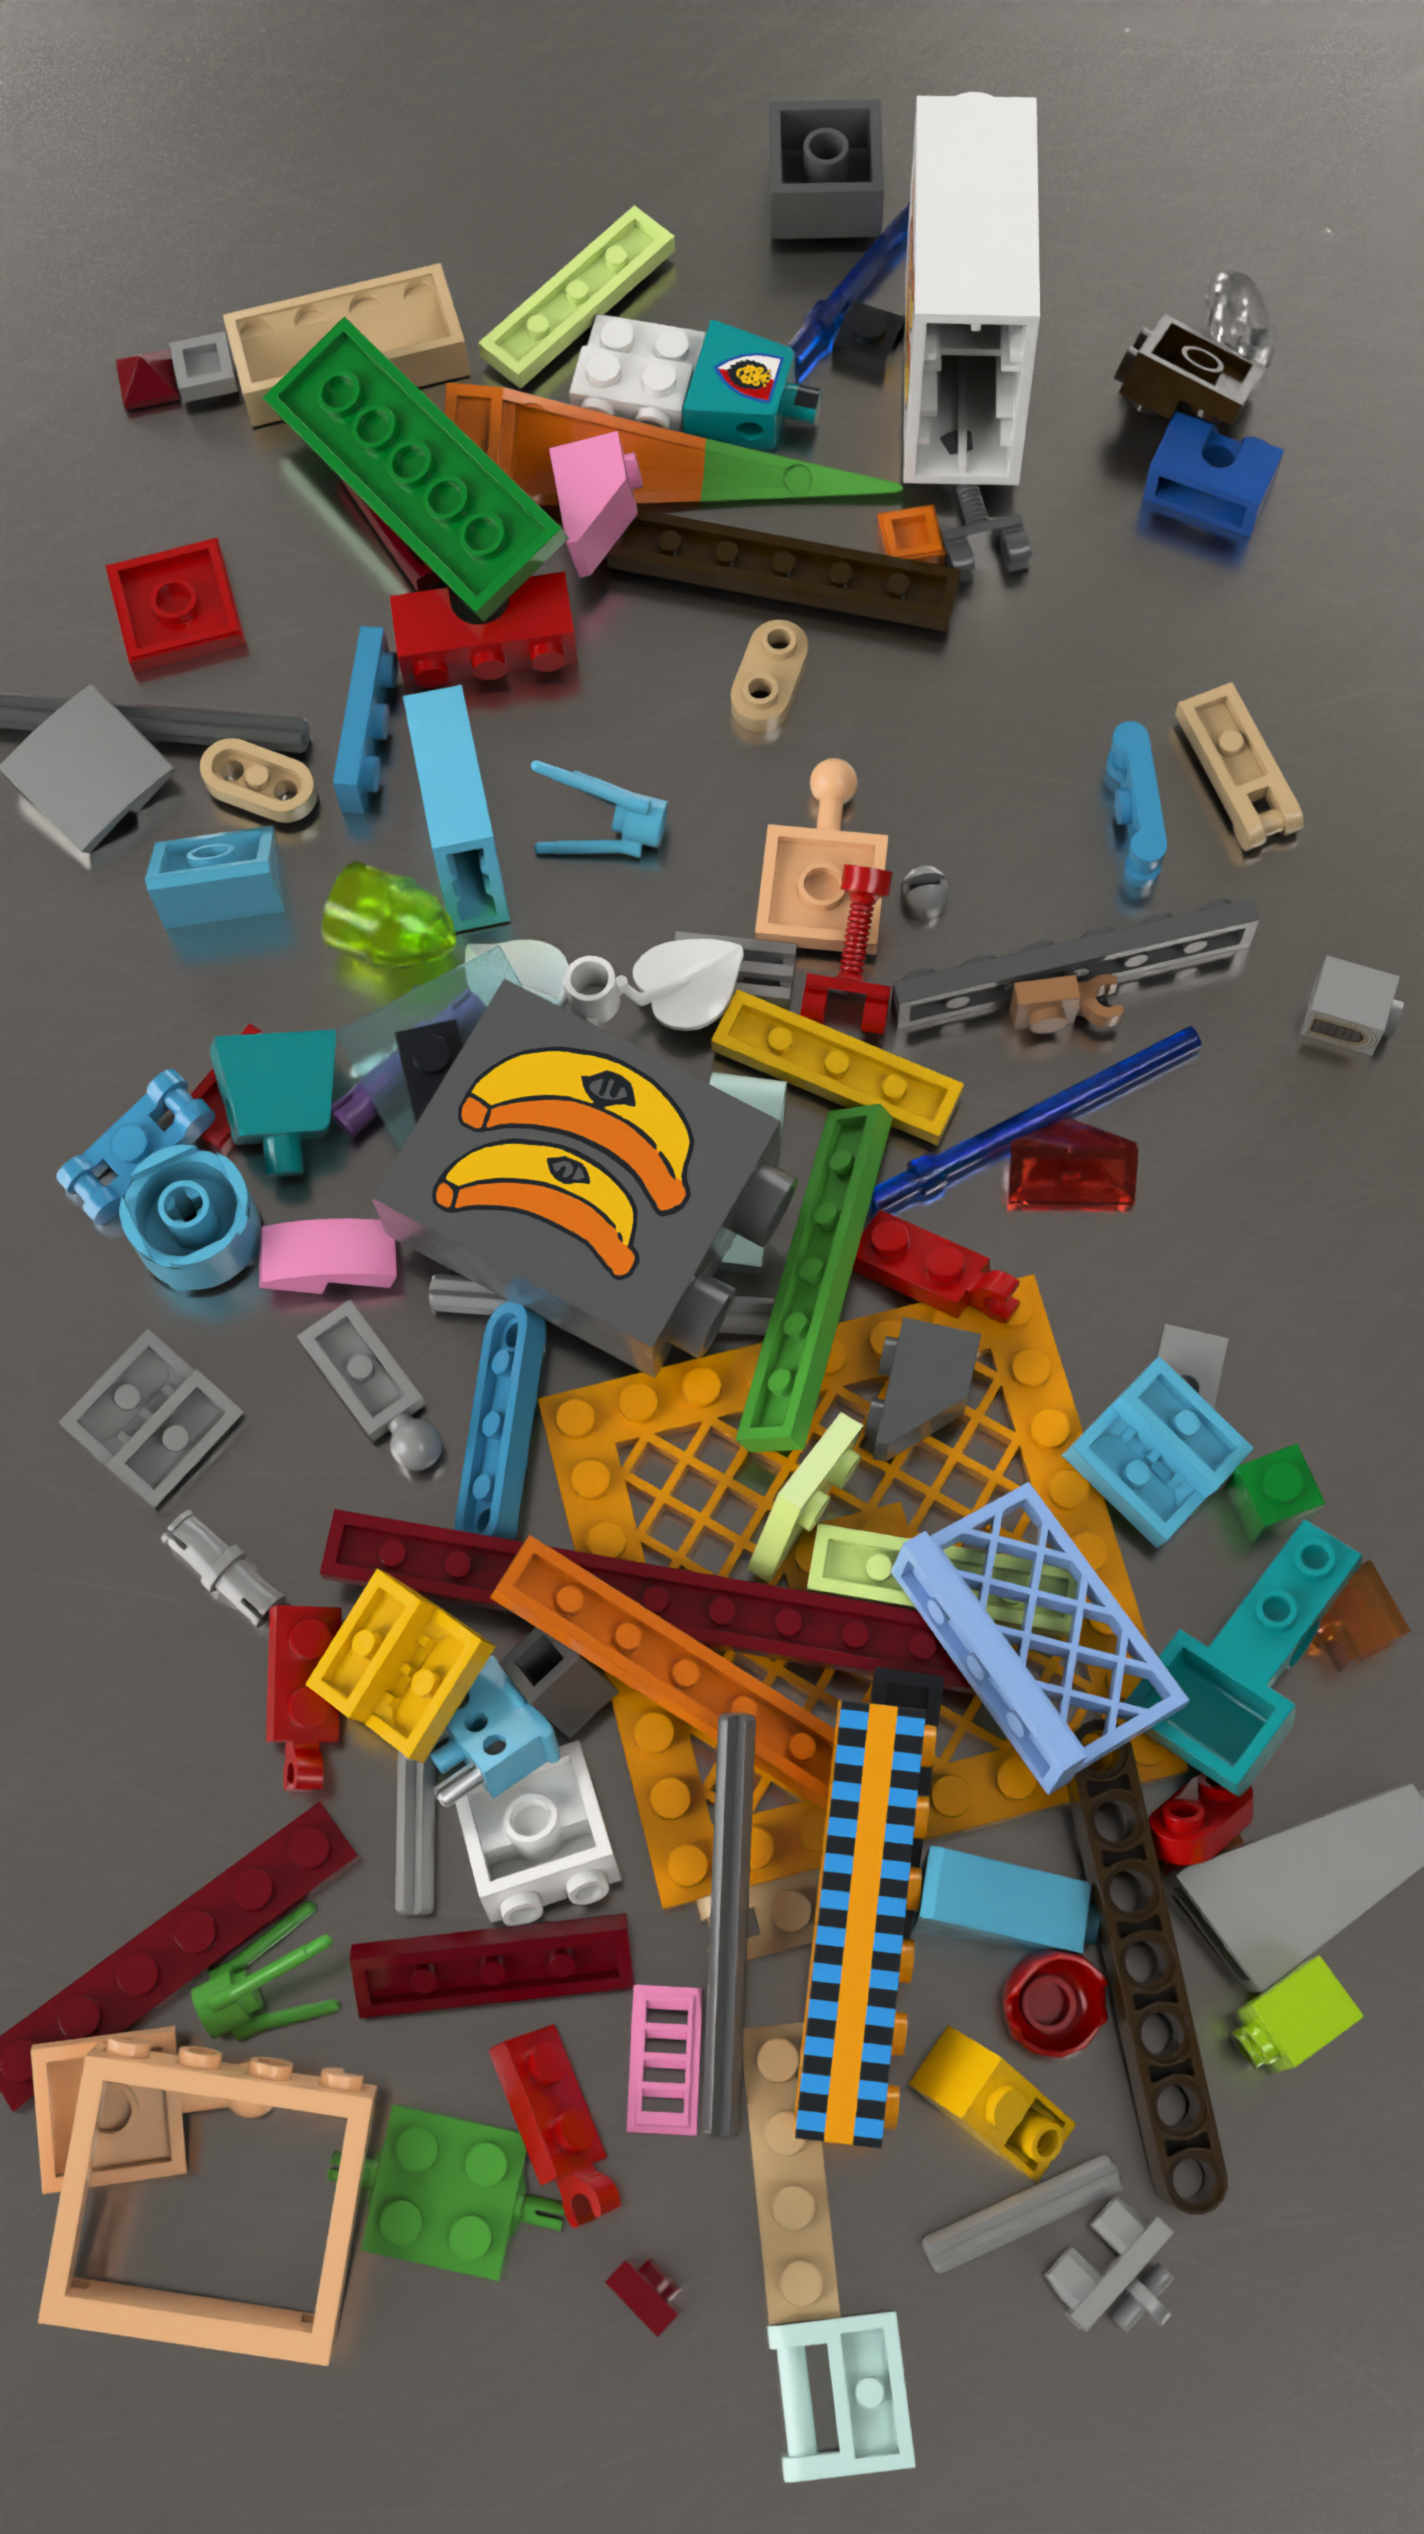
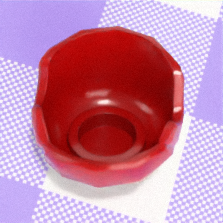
M1044 1949L1025 1955L1011 1968L1004 1983L1002 2005L1004 2021L1009 2034L1022 2047L1034 2055L1061 2059L1086 2049L1101 2029V2026L1108 2021L1105 1989L1108 1986V1981L1105 1975L1084 1956L1077 1953L1057 1949Z

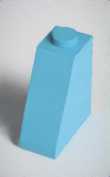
M930 1845L922 1863L920 1903L918 1911H915L912 1931L1028 1952L1057 1949L1082 1955L1084 1943L1095 1945L1100 1920L1095 1904L1090 1901L1092 1883Z

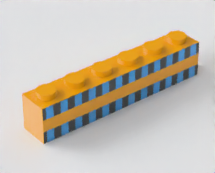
M845 1700L838 1701L793 2118L794 2137L798 2139L882 2148L883 2129L896 2130L900 2086L888 2084L891 2055L903 2057L907 2034V2013L896 2011L898 1982L911 1983L915 1953V1941L903 1939L906 1910L918 1911L922 1885V1868L910 1867L913 1838L925 1839L929 1817V1797L918 1796L920 1767H933L937 1728L933 1725H925L926 1710Z

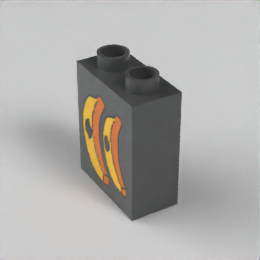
M504 978L374 1193L372 1200L384 1230L389 1237L507 1300L523 1305L539 1317L656 1378L673 1346L698 1359L706 1353L718 1334L736 1295L735 1288L716 1279L713 1275L736 1235L760 1247H764L792 1200L799 1178L776 1167L779 1155L780 1120Z

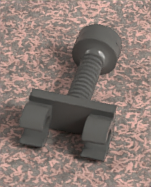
M958 430L940 437L950 455L958 453ZM967 431V452L973 450L971 431ZM954 484L966 526L943 530L942 539L946 552V567L961 569L960 583L974 580L971 571L975 570L973 552L1001 546L1002 556L1008 572L1030 568L1027 558L1032 557L1028 535L1023 528L1021 514L989 520L978 484Z

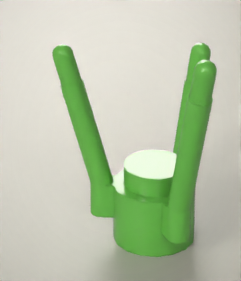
M306 1901L231 1960L209 1970L210 1980L191 1989V1996L198 2017L211 2038L216 2039L232 2031L234 2037L239 2042L259 2031L314 2019V2017L332 2014L339 2010V2001L330 1999L257 2016L253 2013L263 2007L259 1987L312 1959L313 1956L332 1945L333 1940L331 1936L325 1934L252 1974L247 1969H244L313 1914L316 1910L314 1902Z

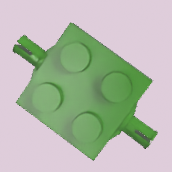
M396 2103L392 2105L384 2144L374 2159L366 2158L361 2187L367 2188L369 2212L360 2251L499 2281L503 2275L509 2241L517 2231L520 2223L557 2230V2232L561 2233L565 2218L540 2213L538 2210L562 2216L565 2214L562 2201L527 2194L525 2165L528 2153L519 2130ZM334 2150L330 2160L331 2165L340 2166L342 2152ZM331 2167L328 2169L327 2181L337 2182L339 2168Z

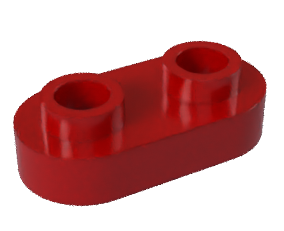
M1203 1773L1189 1780L1149 1816L1157 1858L1176 1865H1195L1212 1859L1252 1822L1254 1798L1252 1786L1241 1796L1237 1797Z

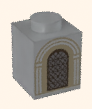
M1327 955L1315 981L1300 1035L1372 1056L1382 1035L1393 1038L1404 1006V1002L1394 999L1400 976Z

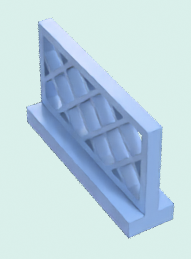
M1029 1482L931 1536L924 1531L903 1543L892 1567V1575L1047 1795L1068 1784L1077 1772L1182 1710L1190 1701ZM1022 1507L1038 1529L1036 1544L1033 1545L999 1536L1002 1518ZM991 1524L989 1533L979 1531ZM1046 1541H1047V1543L1050 1545V1547H1051L1052 1549L1045 1548V1547H1046ZM957 1542L985 1548L986 1554L982 1575L956 1569L943 1550ZM996 1552L1032 1561L1028 1587L991 1578ZM1043 1564L1069 1571L1077 1582L1075 1599L1038 1590ZM972 1590L979 1591L978 1598L974 1595ZM988 1594L1025 1603L1021 1630L994 1623L986 1611ZM1086 1596L1091 1601V1603L1085 1602ZM1036 1606L1072 1615L1068 1642L1031 1633ZM1083 1618L1108 1624L1117 1637L1115 1655L1079 1646ZM1010 1644L1018 1646L1017 1653ZM1028 1649L1065 1658L1061 1687L1034 1679L1026 1667ZM1127 1652L1130 1654L1132 1659L1126 1658ZM1076 1661L1112 1670L1108 1699L1072 1690ZM1123 1673L1148 1679L1162 1698V1701L1149 1709L1119 1702ZM1051 1701L1058 1702L1057 1709L1054 1707ZM1069 1705L1106 1714L1103 1736L1083 1747L1066 1723ZM1117 1717L1129 1720L1116 1728Z

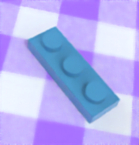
M360 626L333 778V786L341 812L365 814L368 793H376L379 788L381 764L380 758L375 756L377 740H386L390 718L389 706L384 704L386 688H395L398 677L397 653L389 651L385 631L381 627Z

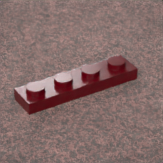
M627 1913L351 1944L349 1959L359 2019L634 1988L635 1985Z

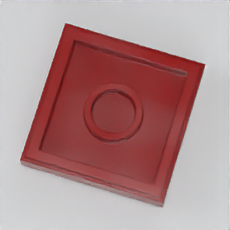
M218 537L105 566L128 661L133 673L247 645Z

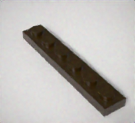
M637 509V516L607 553L608 568L949 632L961 578V569L642 509Z

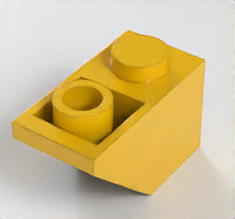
M949 2025L908 2083L946 2117L1037 2184L1051 2162L1058 2156L1063 2144L1076 2126V2123L1002 2057Z

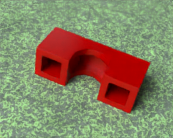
M565 571L530 576L509 597V603L505 612L496 620L486 624H471L461 620L452 610L448 588L390 596L397 657L405 688L415 686L436 688L451 681L472 678L493 680L508 673L529 670L551 672L565 665L578 664Z

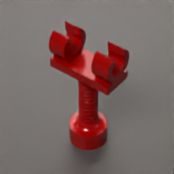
M844 864L840 889L849 894L850 901L853 903L850 904L851 910H849V914L851 916H848L850 922H847L846 925L849 928H846L845 931L848 934L844 937L847 940L843 943L845 945L842 949L844 953H842L843 959L840 961L843 965L839 967L842 971H839L836 977L807 973L800 1012L801 1016L824 1025L829 989L866 994L860 1031L884 1034L892 986L865 982L863 975L860 973L864 972L862 967L865 966L863 961L866 960L864 955L867 954L865 949L868 948L866 942H869L867 936H870L868 930H871L869 924L872 923L870 919L873 917L871 912L874 911L872 906L875 905L878 899L889 897L893 872Z

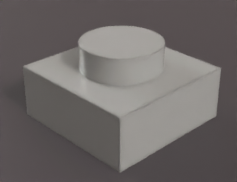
M225 331L169 343L183 403L238 392Z

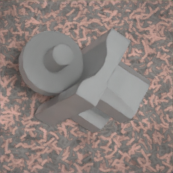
M1113 2197L1089 2225L1117 2252L1098 2273L1073 2247H1069L1045 2273V2277L1059 2298L1068 2306L1063 2314L1079 2330L1083 2329L1087 2332L1122 2291L1128 2297L1112 2314L1111 2318L1126 2333L1144 2313L1162 2327L1171 2314L1157 2298L1174 2280L1173 2275L1158 2262L1141 2282L1135 2277L1174 2232L1158 2216L1146 2218L1140 2211L1118 2197Z

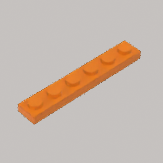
M528 1536L490 1596L491 1599L715 1741L718 1738V1720L722 1713L743 1712L754 1715L756 1719L754 1765L822 1809L827 1810L835 1736L834 1727L533 1536Z

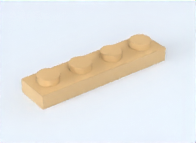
M804 2022L744 2028L743 2067L769 2325L841 2317L822 2141L798 2139L794 2137L793 2132Z

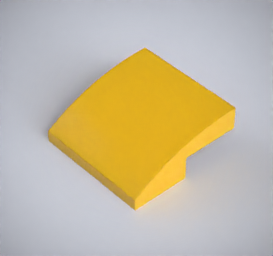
M377 1569L309 1677L306 1685L349 1719L367 1725L407 1758L424 1763L496 1646L388 1573Z

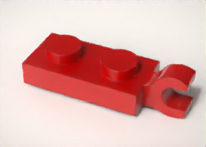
M882 1210L878 1211L862 1232L852 1269L856 1273L957 1319L968 1305L983 1312L986 1316L997 1322L1007 1324L1020 1306V1301L1011 1297L1019 1286V1280L1003 1271H990V1258Z
M287 1605L270 1607L266 1742L286 1743L283 1772L284 1791L322 1789L324 1765L319 1743L339 1742V1710L309 1688L306 1682L341 1627L342 1607Z
M555 2024L505 2040L489 2049L488 2052L539 2184L542 2186L556 2180L562 2197L564 2214L573 2229L597 2219L599 2216L620 2208V2196L615 2184L607 2175L600 2173L593 2166L606 2159L607 2156Z

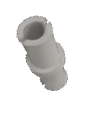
M191 1509L180 1514L168 1526L167 1529L173 1533L169 1531L163 1533L161 1541L166 1546L169 1545L202 1575L200 1583L210 1593L218 1590L248 1617L256 1628L263 1626L269 1620L270 1607L284 1603L286 1596L282 1592H278L244 1561L247 1554L236 1544L231 1547L225 1544L196 1517V1514Z

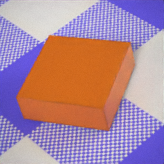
M934 504L877 513V528L883 555L935 565H945L946 552Z

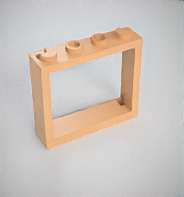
M134 2036L130 2040L108 2037L107 2044L97 2043L85 2055L38 2323L329 2366L335 2347L378 2086L363 2084L364 2076L344 2073L343 2068L321 2069L320 2077L292 2073L293 2063L271 2057H252L249 2066L221 2062L222 2052L206 2047L182 2046L179 2048L178 2055L150 2051L151 2041ZM108 2081L348 2118L315 2313L73 2277Z

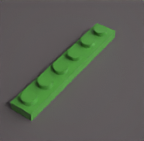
M881 1104L830 1110L827 1113L736 1437V1441L748 1452L804 1450L893 1120V1117Z

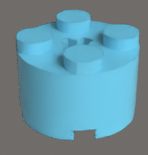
M181 1144L161 1149L137 1165L130 1176L132 1181L126 1190L124 1199L121 1197L119 1216L128 1240L154 1276L177 1291L187 1292L207 1289L232 1279L248 1263L256 1258L259 1253V1231L261 1229L259 1210L241 1173L227 1157L219 1153L215 1154L200 1150L194 1145ZM197 1213V1217L187 1222L186 1218L189 1215Z

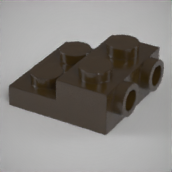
M1164 314L1153 331L1143 327L1133 347L1130 346L1123 357L1114 379L1123 383L1118 393L1129 398L1132 406L1144 414L1150 416L1162 415L1170 419L1183 400L1190 404L1192 410L1201 418L1215 423L1223 421L1232 426L1256 386L1265 365Z

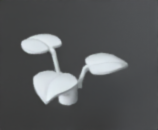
M684 939L659 944L645 952L633 967V979L641 992L628 985V980L625 976L615 977L611 964L605 959L598 956H584L568 965L564 954L558 948L537 940H513L495 944H467L465 949V971L470 991L486 1007L505 978L563 1009L569 1001L573 1014L598 1027L615 1016L620 1007V995H623L638 1006H645L651 1003L653 1015L661 1025L673 1030L691 1031L712 1024L725 1012L734 993L744 953L741 945L716 939Z

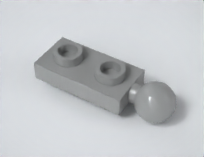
M350 1299L297 1335L302 1346L372 1441H375L390 1430L392 1433L390 1440L392 1456L400 1466L408 1470H424L437 1461L442 1451V1438L439 1431L430 1422L422 1419H413L411 1416L426 1405L423 1397Z

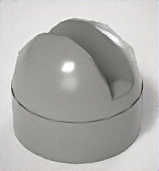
M925 865L912 869L905 876L901 884L900 901L904 910L909 915L918 919H931L937 917L945 910L949 898V884L943 872L934 866ZM927 884V885H923V886L916 887V888H914V889H912V890L910 889V887H911V886H914V885Z

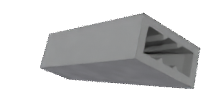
M1413 1784L1392 1787L1221 1851L1204 1863L1183 1865L1175 1868L1163 1876L1162 1879L1172 1888L1173 1894L1246 1992L1263 1993L1424 1866V1789L1418 1791Z

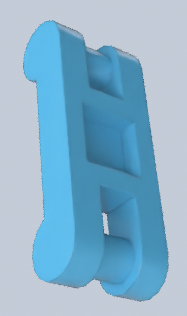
M1126 721L1118 725L1113 732L1106 770L1112 779L1121 784V788L1115 791V812L1118 824H1127L1130 839L1129 854L1123 870L1125 881L1136 889H1146L1152 887L1159 878L1161 864L1167 851V839L1148 731L1138 722Z
M167 1069L158 1074L147 1087V1093L82 1155L73 1157L59 1169L56 1175L57 1181L69 1194H78L85 1202L83 1205L84 1212L96 1225L105 1224L119 1214L121 1197L124 1199L126 1190L132 1181L130 1176L140 1162L166 1147L181 1144L191 1145L213 1123L215 1119L213 1110L203 1099L198 1098L194 1100L187 1092L188 1083L176 1069ZM170 1109L175 1118L173 1124L165 1130L158 1120ZM111 1167L118 1176L109 1185L103 1186L97 1178Z

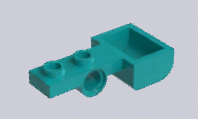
M1304 1519L1209 1647L1179 1629L1158 1658L1190 1701L1185 1708L1145 1731L1144 1734L1237 1797L1241 1796L1255 1781L1289 1734L1295 1722L1296 1704L1271 1687L1285 1668L1291 1669L1304 1655L1320 1627L1321 1619L1361 1566L1362 1554ZM1142 1678L1124 1703L1149 1709L1162 1701V1698L1149 1680Z

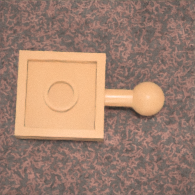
M826 759L820 762L812 771L810 788L814 797L819 801L816 829L768 824L755 928V939L796 943L797 948L844 952L842 950L845 946L843 943L847 940L844 937L848 934L845 931L846 928H849L846 925L847 922H850L848 916H851L849 910H851L850 904L853 903L850 901L849 894L840 889L844 864L885 870L888 835L841 831L843 804L851 800L858 785L855 770L842 759ZM882 898L878 899L875 905L872 906L874 911L871 912L873 917L870 918L872 923L869 924L871 930H868L870 936H867L869 942H866L868 948L865 949L867 954L876 955Z
M175 2026L32 2045L31 2060L42 2194L61 2192L85 2055L97 2043L107 2044L108 2037L130 2040L133 2036L151 2041L150 2051L178 2055ZM245 2061L238 2065L249 2066L250 2061ZM108 2081L89 2188L187 2174L183 2113L229 2107L232 2112L240 2117L258 2118L268 2113L273 2106Z

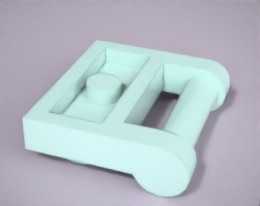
M896 2311L767 2326L769 2349H777L789 2456L782 2457L784 2482L809 2481L916 2467ZM827 2343L839 2450L818 2452L805 2346Z

